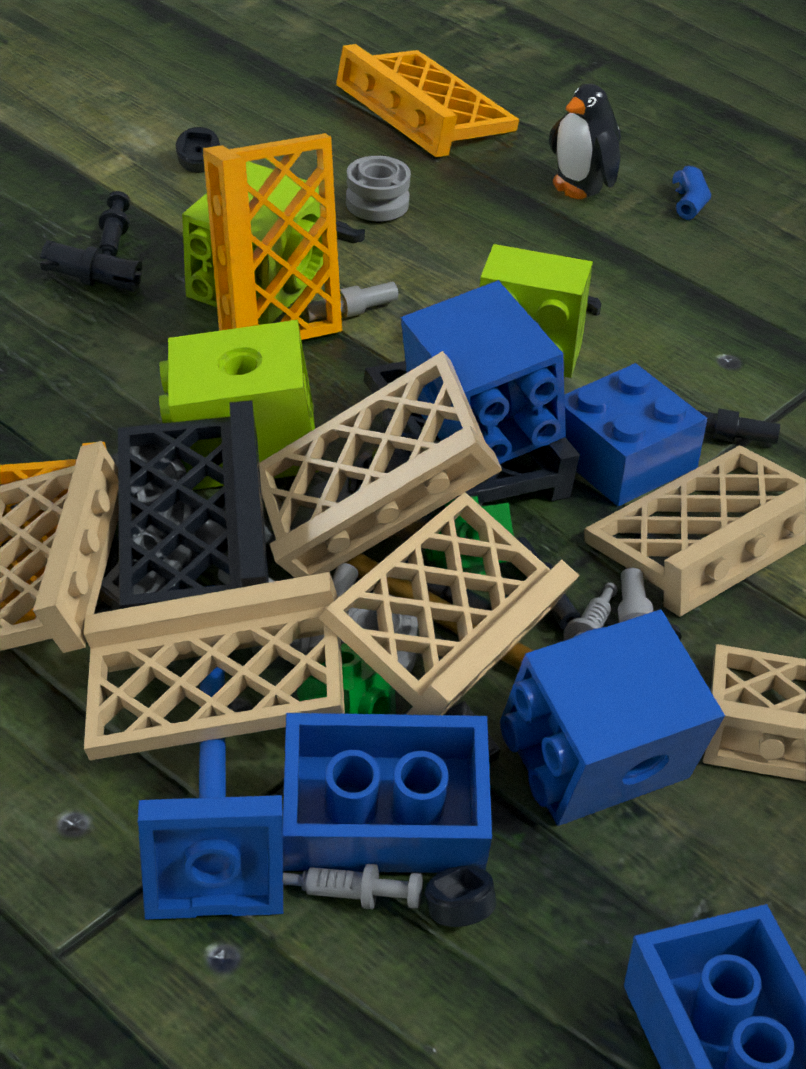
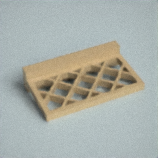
M443 351L260 462L262 497L276 538L275 541L270 543L275 562L293 577L298 578L332 571L339 565L356 557L502 471L495 452L484 440L452 362ZM441 376L444 383L435 403L417 401L423 386ZM387 408L395 409L385 433L369 430L377 414ZM411 413L428 415L418 440L401 437ZM444 419L460 421L463 427L461 430L437 444L434 443ZM339 437L348 438L337 463L322 460L329 443ZM363 442L379 445L369 469L353 466ZM395 448L413 451L406 463L389 473H384ZM293 465L299 466L300 469L290 490L277 489L274 477ZM316 470L331 473L320 498L305 495ZM347 477L363 480L359 491L339 503L336 502ZM299 506L315 509L309 521L291 531L290 526Z
M102 441L81 446L75 466L0 486V543L9 535L13 537L0 548V603L15 590L21 592L0 610V651L52 638L63 653L86 647L87 640L84 636L85 615L94 614L119 518L118 467ZM68 489V492L55 503L51 502L63 490ZM22 501L2 517L6 505ZM42 509L44 511L23 530L19 528L39 510ZM58 525L56 532L43 543L38 541ZM28 549L33 551L10 571L6 568ZM46 565L44 574L31 585L26 583L28 579ZM33 608V612L36 615L35 620L14 624Z
M739 445L584 528L585 543L626 568L640 569L643 572L644 579L664 590V607L681 617L806 543V479ZM738 467H741L753 474L727 473L735 470ZM694 491H719V495L689 494ZM726 491H758V496L726 495ZM765 491L786 492L779 496H766ZM657 511L681 512V517H661L650 515L654 514ZM687 512H720V517H687ZM727 512L747 513L742 517H727ZM617 533H641V539H617L613 535ZM647 533L681 534V539H647ZM688 534H710L701 540L688 539ZM647 556H663L669 558L664 560V566H662Z
M464 492L331 603L319 619L413 706L407 715H444L552 610L580 575L563 560L550 570ZM461 516L478 532L479 540L457 537L454 520ZM421 548L444 551L447 569L424 566ZM460 554L482 557L486 575L463 572ZM498 560L511 562L528 578L525 581L502 578ZM387 577L410 580L414 599L389 596ZM427 583L450 586L453 605L429 602ZM466 589L489 592L492 611L469 608ZM350 608L376 611L379 631L363 629L346 612ZM391 613L417 617L420 637L394 633ZM432 619L456 622L460 642L435 639ZM397 651L420 653L423 655L425 675L419 681L398 662ZM438 656H443V658L439 661Z
M330 572L85 615L84 636L90 646L84 751L89 760L286 727V713L345 714L341 639L319 619L324 610L338 598ZM324 635V638L307 655L289 646L296 639ZM263 646L244 666L227 657L234 650ZM201 656L182 677L177 676L166 668L172 661ZM280 656L295 665V667L274 686L259 677V675ZM325 660H326V667L323 666V665H321ZM140 667L119 688L107 681L108 672ZM216 667L233 676L213 697L196 688ZM310 675L327 685V697L298 701L290 696ZM156 677L170 686V688L147 708L135 700L134 697ZM248 686L265 696L252 710L235 713L227 707ZM185 697L201 706L188 721L171 724L164 719ZM123 708L139 717L124 732L104 735V726Z
M716 644L713 657L711 692L724 712L725 717L703 754V763L806 781V692L792 682L795 679L806 681V659ZM728 668L749 671L756 677L743 681ZM773 689L786 700L774 705L760 693Z

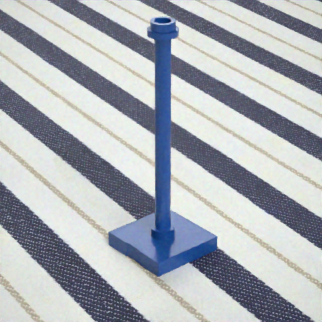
M216 667L200 682V690L213 697L225 685V671ZM226 737L199 742V798L139 800L138 831L145 920L196 918V916L232 914L233 916L283 914L282 795L226 797Z

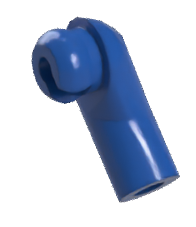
M685 166L683 170L674 173L672 184L679 182V187L675 191L679 194H685L676 205L678 215L683 219L691 220L709 202L711 192L702 171L694 166Z

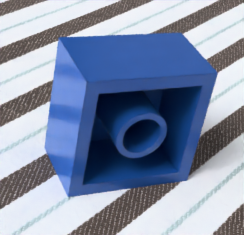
M632 364L565 394V438L580 454L576 472L616 506L619 507L698 468L708 418L638 364Z

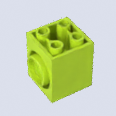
M247 161V184L258 192L274 169ZM285 175L267 200L284 212L301 188ZM319 186L315 189V192L318 193V194H319ZM206 193L182 213L186 297L217 307ZM248 193L249 202H250V201L252 200L253 196H252L250 193ZM310 196L293 221L309 232L320 217V204ZM262 205L250 221L251 234L262 241L279 217L265 205ZM288 225L271 250L287 261L304 237ZM321 235V236L319 237V239H318V241H319L321 244H322V235ZM252 242V248L254 252L257 246ZM313 245L296 270L311 281L323 265V252ZM267 254L254 271L255 283L265 290L282 268V265ZM292 274L274 298L288 308L301 295L307 285ZM256 291V299L258 300L261 294ZM270 303L259 317L258 323L270 324L283 311L273 303Z
M298 320L168 338V360L160 361L159 363L161 383L165 395L159 396L162 423L230 417V402L252 400L258 438L259 463L315 429L313 401ZM222 439L198 440L190 449L206 457L222 443ZM181 460L187 473L194 468ZM293 465L274 478L295 476L300 467ZM207 476L192 490L224 485Z

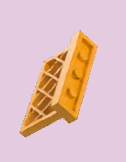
M356 44L342 46L336 85L434 157L448 156L452 141L517 131L519 123L517 117L419 50L371 55Z
M323 133L228 149L223 145L203 148L219 331L259 325V317L268 305L273 303L286 313L280 322L298 320L301 340L341 332L342 317L331 136ZM316 150L317 167L304 183L289 169L302 152ZM284 155L280 162L276 158H274L276 156ZM265 158L276 168L257 192L247 184L246 162ZM286 175L301 189L284 212H282L267 199ZM318 186H319V194L315 192V189H316ZM248 193H250V194L253 196V198H252V200H251L250 202H249ZM311 196L320 204V217L309 232H307L294 222L293 219ZM262 205H265L279 218L263 240L260 241L251 234L250 221ZM289 225L304 238L288 260L285 261L272 251L271 248ZM321 235H322V244L318 241V239H319V237H320ZM252 242L257 246L254 252L252 248ZM314 245L323 252V265L310 281L296 268ZM268 254L281 264L282 268L267 288L263 290L255 283L254 271ZM293 274L304 282L307 287L292 307L288 309L274 297ZM323 284L325 285V292L321 289ZM256 291L261 294L258 300L256 299ZM318 293L326 301L327 319L306 323L299 316Z

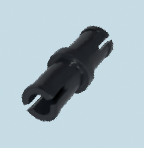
M47 240L42 248L40 258L47 259V262H40V267L43 271H53L80 278L81 283L90 286L98 282L127 289L130 292H136L140 285L142 273H136V271L143 269L142 262L131 261L103 254L102 249L94 246H89L85 250L56 243L53 240Z

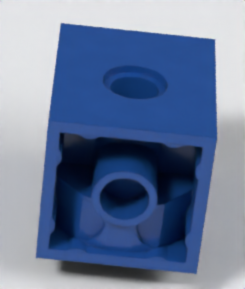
M499 280L401 317L406 371H411L443 351L452 362L484 440L495 452L499 464L566 437L563 352ZM440 376L423 386L417 401L434 404L444 383L442 377ZM422 415V417L427 420L428 415ZM444 419L437 436L442 441L463 427L460 421Z
M662 609L608 627L588 630L571 639L526 653L501 716L500 728L506 745L512 752L519 753L529 772V785L535 800L540 806H547L556 825L560 826L690 778L723 721L725 714Z

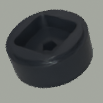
M193 127L184 131L176 141V153L180 165L190 172H205L203 148L220 146L218 136L212 130L204 127Z
M457 866L443 870L428 882L425 889L431 918L445 926L463 927L481 922L494 912L497 905L492 876L485 870L473 866Z

